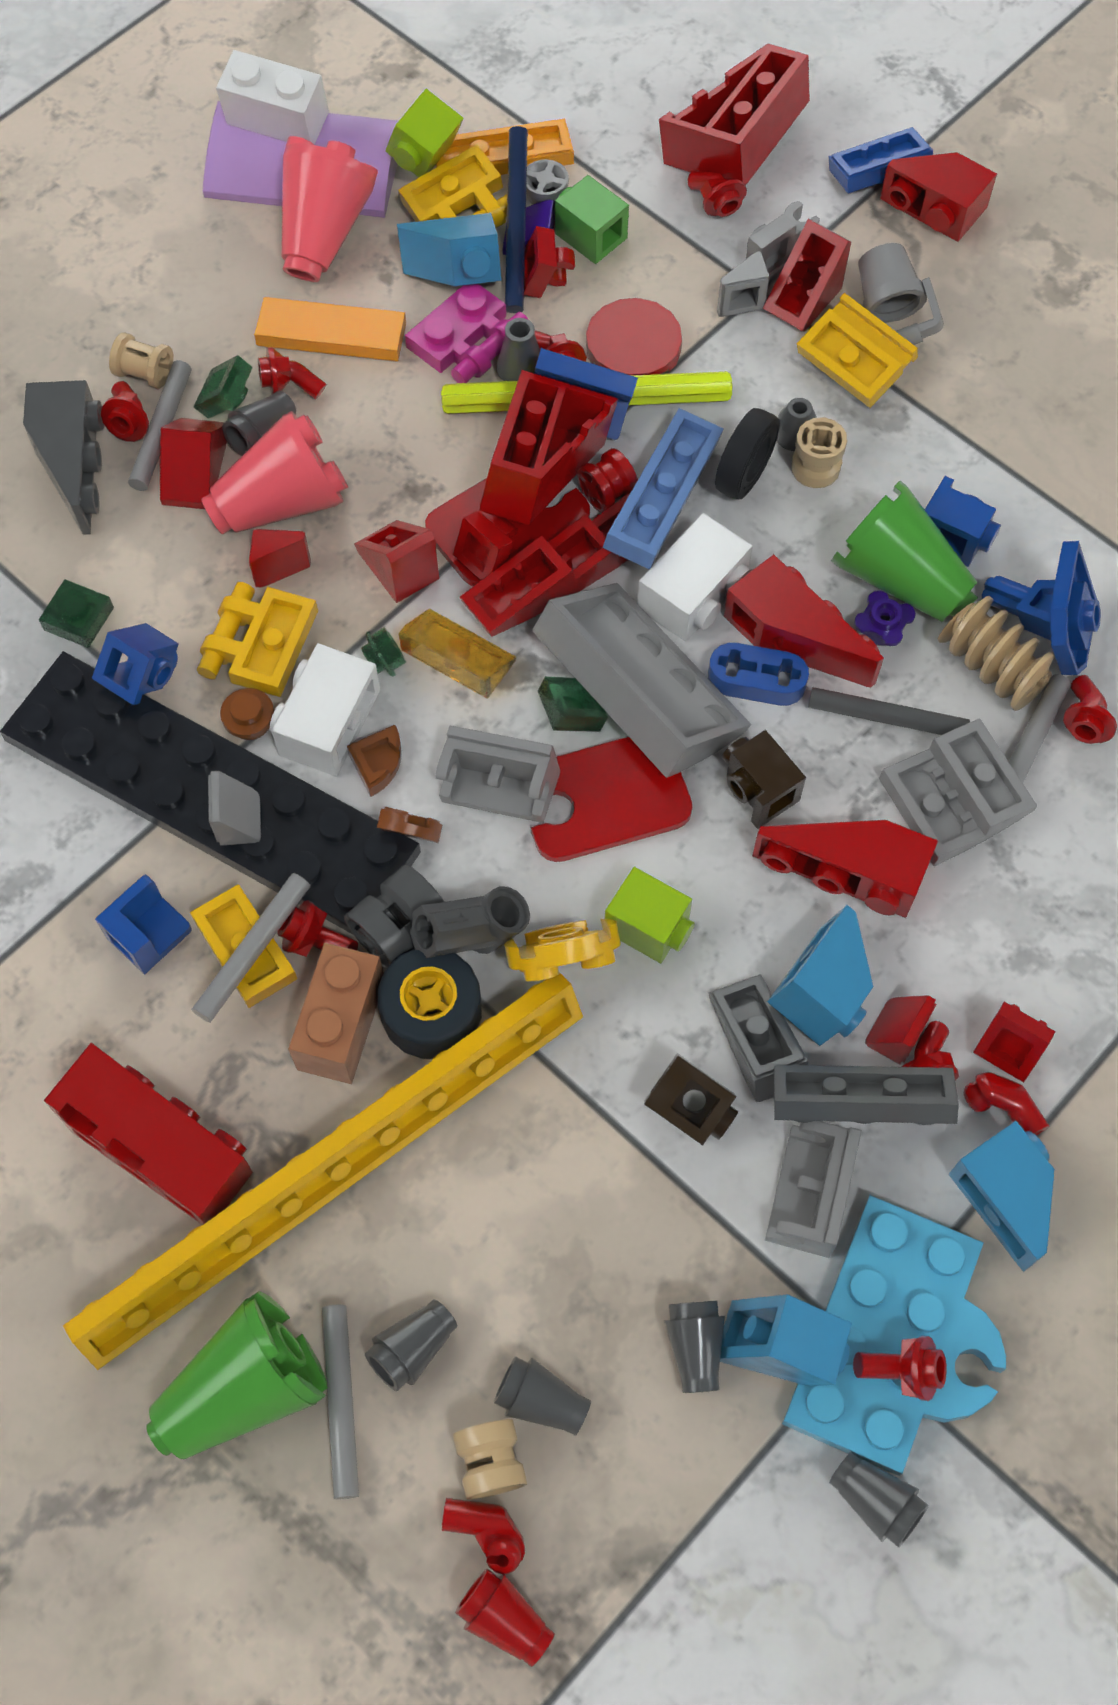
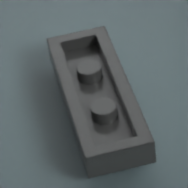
M774 1065V1120H792L801 1123L840 1121L860 1124L888 1122L915 1123L919 1125L957 1124L959 1103L953 1068Z

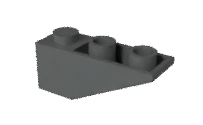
M86 380L26 383L23 425L34 451L82 534H91L92 514H98L100 508L98 488L96 483L93 482L94 472H100L102 468L101 449L98 441H96V431H103L104 428L101 418L102 404L100 400H93Z

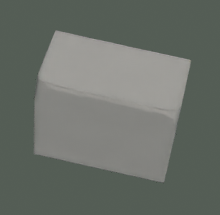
M760 251L749 256L721 278L717 306L719 317L763 309L766 302L769 273Z
M211 771V775H208L209 823L217 842L220 845H234L260 841L261 818L260 796L258 792L220 771Z

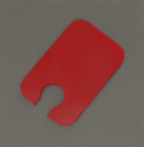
M487 478L435 508L428 514L425 520V527L431 529L435 537L436 548L460 577L471 586L476 585L481 580L453 555L463 517L480 509ZM575 488L566 493L562 501L557 505L546 507L530 525L508 520L518 529L517 534L510 537L514 542L508 560L541 535L549 542L584 514L590 518V505L587 499ZM480 511L491 522L499 518V516Z
M625 737L556 757L561 772L553 795L567 798L574 807V813L563 824L552 825L545 823L531 827V833L541 856L549 861L563 862L676 830L690 820L693 808L692 800L681 772L666 778L631 738Z

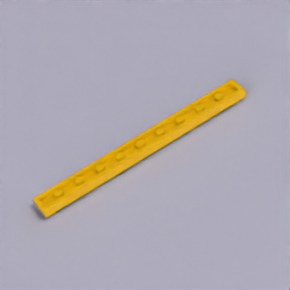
M559 972L557 976L532 986L518 1000L497 1015L483 1021L472 1033L448 1050L437 1054L430 1063L402 1083L391 1087L381 1098L356 1116L342 1122L335 1131L310 1149L293 1157L286 1166L254 1189L243 1193L236 1202L204 1225L194 1228L183 1240L152 1262L141 1266L134 1275L102 1298L88 1304L81 1313L63 1325L72 1343L97 1370L105 1366L582 1019L583 1014L572 984Z

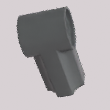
M499 886L485 896L418 907L412 912L410 935L415 950L423 952L426 958L471 950L481 954H489L527 927L530 920L529 906L518 891L510 887Z

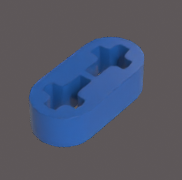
M726 643L713 651L709 662L708 679L723 695L778 706H789L797 703L803 697L809 679V668L802 658L790 652L741 643ZM728 663L739 664L736 677L726 675ZM780 672L790 674L788 686L778 684Z

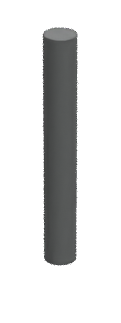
M812 687L808 708L938 735H943L970 723V719L816 687Z

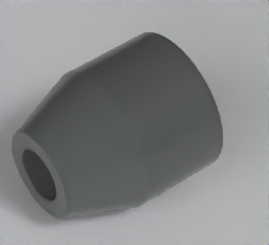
M794 398L780 411L778 415L780 419L778 444L786 450L795 451V442L800 426L810 419L817 418L812 404L807 399Z

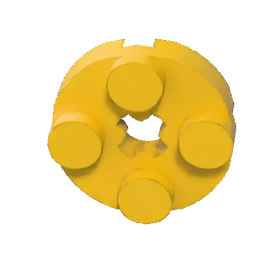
M600 919L603 930L588 931L586 920L541 928L525 933L526 945L518 947L512 938L504 944L509 968L523 972L525 981H539L557 976L559 974L558 966L581 962L583 969H591L612 964L616 961L614 949L621 945L617 922L613 919Z

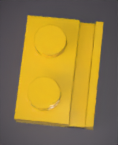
M845 292L841 295L840 302L832 310L829 308L796 343L799 354L869 408L903 374V369L911 361L914 362L918 358V348Z

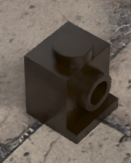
M767 730L762 731L750 740L747 737L738 739L723 753L722 758L728 764V786L741 803L745 804L748 802L753 807L751 822L757 829L800 801L806 776Z
M678 1053L644 1100V1105L701 1145H704L710 1135L719 1140L738 1114V1110L731 1106L737 1097L735 1093ZM690 1090H699L705 1095V1105L699 1111H690L683 1104V1097Z

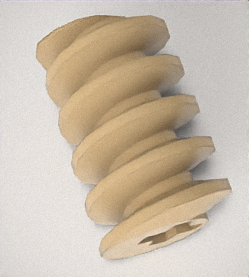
M986 596L977 603H970L958 612L947 623L937 639L939 643L950 641L949 650L954 656L960 657L965 655L964 664L969 670L981 668L979 677L984 684H992L997 681L995 693L1000 698H1007L1013 695L1010 706L1014 711H1018L1035 699L1050 681L1052 672L1049 670V667L1055 655L1050 651L1036 659L1033 654L1040 640L1034 637L1022 645L1017 642L1024 626L1019 623L1005 631L1002 626L1008 617V612L1004 609L989 617L987 612L993 602V598Z

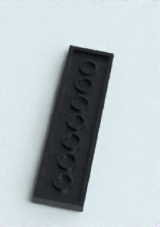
M64 651L0 730L2 737L7 743L277 893L292 873L298 874L310 884V888L298 904L301 905L307 900L313 902L316 907L327 913L326 920L351 934L353 933L348 928L344 915L366 896L379 897L381 895L380 884L402 865L406 864L411 867L421 853L420 844L403 834L377 828L378 821L148 696L143 694L140 703L132 705L93 680L94 667ZM211 771H220L258 792L260 796L261 818L260 841L234 845H220L217 842L209 823L208 775H211ZM359 925L354 927L356 931L361 928Z

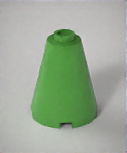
M899 481L893 489L898 498L893 501L885 495L846 540L848 543L846 546L851 550L846 558L839 552H836L831 561L838 568L943 622L948 615L954 617L967 605L976 601L978 596L971 590L977 584V581L909 487L902 481Z
M258 1291L250 1298H246L150 1406L149 1416L151 1422L146 1425V1429L152 1443L160 1453L165 1456L172 1453L179 1459H187L311 1407L326 1396L323 1391L328 1388L327 1380L310 1344L303 1334L295 1339L292 1333L283 1325L285 1321L290 1319V1316L269 1295Z

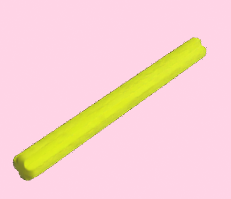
M727 371L631 375L638 379L629 405L728 401L731 399L733 391L732 377ZM518 381L445 384L441 390L443 411L447 414L508 411Z

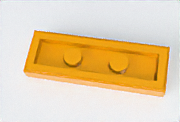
M565 118L517 125L528 130L527 166L534 161L543 159L554 160L563 166L574 164V150ZM515 126L457 134L452 145L436 163L435 167L478 144L500 175L508 174L509 129Z
M264 297L254 336L257 346H272L273 348L399 361L406 328L405 312Z

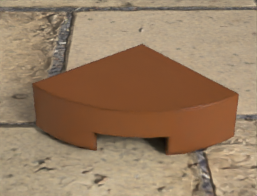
M396 725L347 745L348 754L370 797L388 786L395 777L401 763V742Z
M385 807L380 811L377 828L403 834L411 838L439 843L443 825L439 823L440 821L433 818L410 815L406 811Z

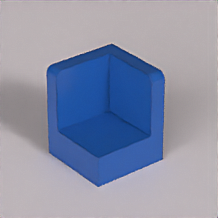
M146 874L139 878L95 918L107 940L144 975L192 931L190 923L162 898L155 882Z

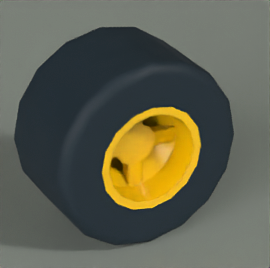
M413 949L398 956L385 969L377 988L378 1011L389 1039L404 1053L421 1059H433L440 1052L451 1048L476 1030L482 1018L478 979L472 967L456 953L426 958L423 952ZM435 1010H438L433 1014H427V1012H433Z

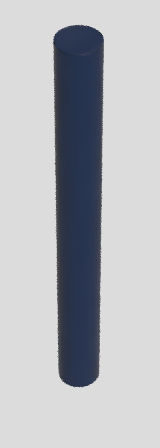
M521 126L509 129L505 304L506 312L509 313L523 312L528 130Z

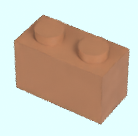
M324 942L288 1048L298 1071L352 1085L378 1005L377 988L384 974L380 956Z

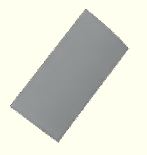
M618 583L549 600L532 630L666 778L710 757L744 734L751 726V723Z

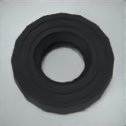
M752 408L743 417L721 456L715 477V487L718 491L738 500L743 499L759 480L774 450L780 429V419L777 416L763 409Z

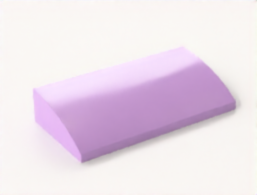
M218 101L207 148L203 181L204 198L282 206L283 155L287 142L228 125L221 103ZM328 113L315 145L327 147L328 141L345 143L355 149L354 159L371 165L378 170L373 192L359 215L385 218L397 168L394 158L385 150L398 120Z

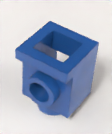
M944 476L926 506L925 511L965 566L969 567L979 549L986 553L989 551L1000 530L1001 524L992 521L996 508L985 504L976 496L964 494L953 489L954 479Z
M147 623L107 632L92 679L132 705L139 704L143 694L163 689L170 680L178 662L176 650L179 643ZM122 653L128 656L127 661L119 663Z

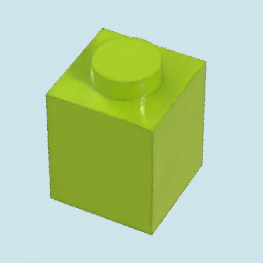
M426 88L395 125L385 152L392 156L401 168L411 171L417 177H421L432 170L452 145L464 118Z
M635 866L605 910V919L616 920L621 942L660 964L671 948L678 952L683 948L695 925V922L689 919L692 898Z

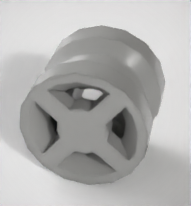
M543 159L534 161L527 166L526 207L545 200H554V220L555 200L569 184L568 172L561 163Z

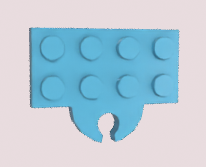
M870 1195L825 1309L826 1312L852 1323L847 1340L849 1344L848 1361L843 1371L837 1376L835 1385H802L797 1383L782 1425L847 1454L852 1452L861 1460L864 1459L876 1467L900 1476L903 1474L922 1418L943 1423L966 1419L990 1403L998 1391L989 1385L979 1387L967 1386L958 1378L955 1371L956 1359L962 1354L977 1356L990 1371L1002 1373L1006 1369V1354L1000 1332L983 1310L964 1298L984 1242ZM920 1336L931 1337L936 1349H941L946 1358L947 1374L945 1384L942 1389H936L933 1399L930 1401H922L915 1397L902 1395L901 1380L857 1378L853 1370V1359L857 1352L901 1354L902 1339L919 1338Z

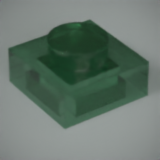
M237 355L212 368L193 407L208 419L226 410H235L247 395L248 388L245 384L253 367Z
M64 579L38 620L44 631L89 648L114 609V606L109 596Z
M545 676L538 689V694L553 731H601L608 719L606 711L576 678Z

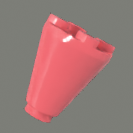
M288 137L283 155L281 257L285 260L283 271L295 278L309 282L320 281L321 274L327 272L373 192L378 170L371 165L354 159L355 149L345 143L328 141L327 147L314 145L312 142L301 137Z
M292 411L283 415L210 487L211 493L201 499L210 519L221 534L231 529L236 533L332 508L343 502L340 492L348 488V485L334 461L327 463L323 461L316 448L323 441L308 415H302L297 418Z

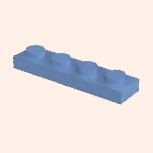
M679 408L607 533L603 548L650 570L714 452L724 428Z

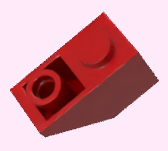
M958 152L892 159L887 165L880 199L895 209L903 211L930 226L935 231L941 232L959 242L987 209L997 173Z

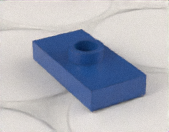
M913 127L830 155L829 171L849 194L875 184L884 183L887 165L892 159L933 155V149Z

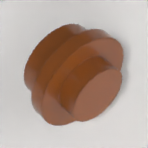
M254 688L239 689L231 693L224 700L220 710L221 720L225 729L233 736L244 740H254L263 736L270 728V721L274 713L273 703L268 695Z

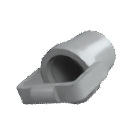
M886 243L879 245L861 256L858 261L864 295L862 305L884 323L903 320L915 314L924 306L928 298L934 318L920 324L915 323L896 332L915 345L923 342V338L941 331L944 322L929 277L922 281L918 278L908 254L901 244Z

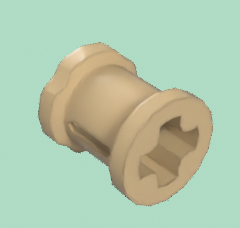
M122 332L112 344L109 368L114 376L125 377L128 374L147 380L151 387L160 389L165 385L173 364L174 354L172 348L168 345L151 346L136 341L132 334Z

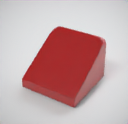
M268 529L253 530L249 565L256 588L268 586L310 567L311 558L305 532Z
M929 995L891 998L882 1009L866 1038L865 1044L899 1065L901 1062L905 1063L937 1005L935 1004L936 999Z

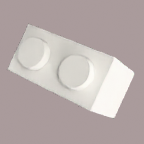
M233 50L216 87L228 125L287 142L288 137L297 136L315 145L329 113L320 74L237 50Z
M702 513L640 579L638 605L650 618L686 642L698 628L706 630L714 622L720 612L721 603L727 597L728 588L752 571L749 565L753 546L705 513Z
M317 643L309 660L303 659L299 663L293 678V690L286 704L279 703L272 715L270 732L273 735L279 756L337 777L348 755L347 745L355 742L380 692L376 664Z

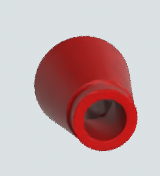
M485 1569L476 1579L455 1611L466 1622L464 1630L517 1659H522L530 1667L534 1666L542 1657L555 1635L507 1576L502 1574L497 1577L489 1569Z

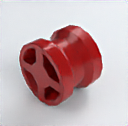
M611 448L603 453L600 462L596 464L587 463L577 470V479L583 494L599 512H604L615 503V499L620 496L630 495L638 481L629 460L622 452L615 448Z

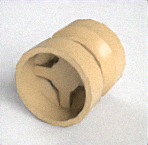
M821 417L810 419L800 426L796 437V449L793 454L791 468L796 480L804 486L824 488L832 485L838 479L842 458L847 445V434L842 425L835 420Z
M513 1419L487 1422L462 1429L453 1434L457 1455L465 1460L467 1470L462 1479L466 1500L490 1497L527 1485L523 1464L517 1461L514 1455L513 1446L517 1441V1435Z

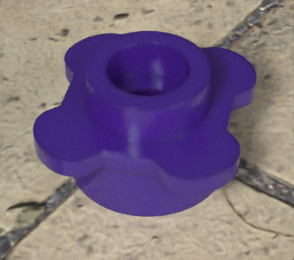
M883 591L872 592L868 596V606L865 611L857 614L855 617V628L872 639L876 645L896 646L902 641V632L906 624L914 621L916 616L915 610L907 603L899 604L895 600L889 599L887 593ZM886 615L889 617L890 620L886 621L881 619L880 617Z

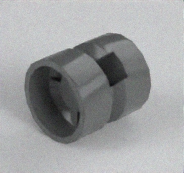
M406 864L402 865L380 884L381 895L379 897L366 896L344 915L345 922L356 939L369 954L380 956L381 964L385 968L398 956L415 949L410 935L412 912L422 905L444 902L434 887L419 872ZM389 911L403 928L399 930L386 913ZM359 925L361 928L356 931L354 927Z

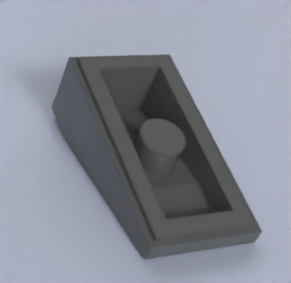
M761 974L709 993L713 1008L756 1102L774 1097V1065H808V1059L785 1017L767 1002L772 994Z

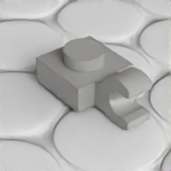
M800 201L790 204L785 209L784 214L768 225L763 224L753 231L747 242L746 259L755 252L760 251L768 273L787 261L806 222L798 221L801 218L803 204ZM817 216L811 218L817 223L820 221V218Z

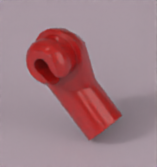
M985 1072L976 1075V1081L969 1083L964 1088V1098L968 1105L976 1112H984L993 1105L1005 1110L1011 1121H1017L1025 1132L1030 1131L1036 1136L1050 1127L1025 1087L1017 1082L991 1072Z
M446 1498L442 1531L474 1535L487 1558L486 1563L491 1570L498 1574H509L515 1571L524 1558L525 1545L523 1536L507 1510L498 1504Z

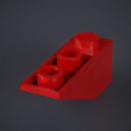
M774 554L728 588L724 617L754 646L796 654L812 669L869 688L876 684L884 657L880 654L874 641L868 636L856 632L843 619L841 612L832 602L822 600L807 586L804 577L797 569L786 566Z
M888 820L760 826L752 856L761 859L762 863L773 871L779 873L793 872L808 878L825 892L831 894L845 893L865 901L867 907L879 914L888 916L897 914L906 918L938 840Z

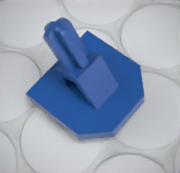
M1063 541L1055 580H1036L1031 588L1002 576L990 577L986 580L984 584L985 589L981 595L982 599L990 596L993 598L991 606L1001 610L1005 609L1008 613L1018 616L1020 623L1024 626V630L1050 640L1061 675H1078L1087 667L1093 632L1098 631L1100 626L1101 610L1079 541Z

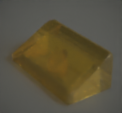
M430 608L407 623L398 633L402 651L487 699L516 661V656Z

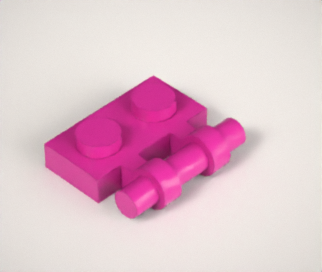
M479 284L463 285L405 334L406 348L439 373H442L455 362L457 365L451 370L453 379L457 383H467L473 377L480 378L491 368V361L500 354L505 337L506 324L514 318H528L522 312H517L509 320L504 319L506 317V304ZM483 336H484L485 338H487V339H486L482 344H480L479 346L474 345V344L477 343Z

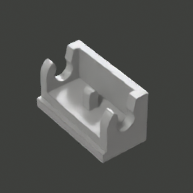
M450 725L446 734L447 740L436 770V779L443 780L439 794L443 803L544 823L561 772L553 745Z
M822 1121L801 1123L800 1126L792 1125L765 1241L826 1258L830 1257L838 1243L862 1130L852 1127L845 1128Z

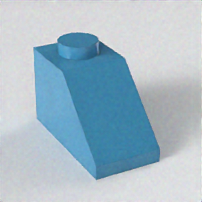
M491 213L397 224L403 274L451 286L502 281L498 234Z
M846 905L820 927L767 1001L819 1046L837 1033L847 1037L860 1024L867 1013L861 1005L873 988L857 915L851 907Z
M1015 1121L961 1158L951 1170L949 1176L1024 1272L1047 1253L1055 1169L1048 1162L1050 1157L1043 1142L1030 1131L1025 1132L1018 1122Z
M788 1294L732 1300L723 1329L720 1362L802 1385H835L837 1376L843 1371L848 1361L849 1344L847 1340L852 1323Z

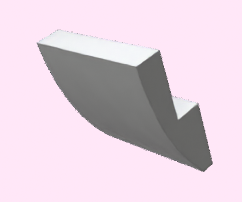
M980 718L934 738L929 749L884 768L879 777V780L909 828L938 840L930 860L933 866H937L986 841L1035 811L1037 804Z

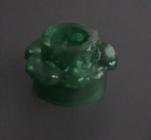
M385 626L373 634L367 631L365 635L368 643L361 647L367 661L376 664L378 674L386 670L390 676H395L396 672L394 670L407 663L399 646Z

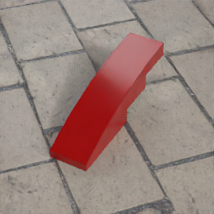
M626 494L592 521L584 514L549 542L541 535L460 596L461 601L488 634L493 637L541 614L549 600L578 593L628 561V559L604 549L603 545L607 533L629 494Z

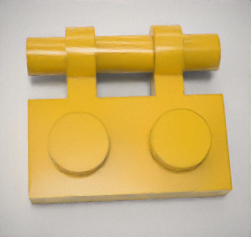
M478 144L398 189L401 202L415 222L457 217V214L476 204L480 210L472 215L491 213L496 228L506 223L507 194L498 200L492 195L503 188L501 175Z
M237 582L231 595L225 596L218 609L220 619L213 634H208L201 645L200 653L202 658L197 667V672L205 678L215 679L222 665L232 663L228 672L231 683L246 688L258 689L264 693L281 697L318 613L316 600L267 586L261 602L256 603L251 601L255 594V589L247 583ZM250 625L242 642L234 640L240 626Z

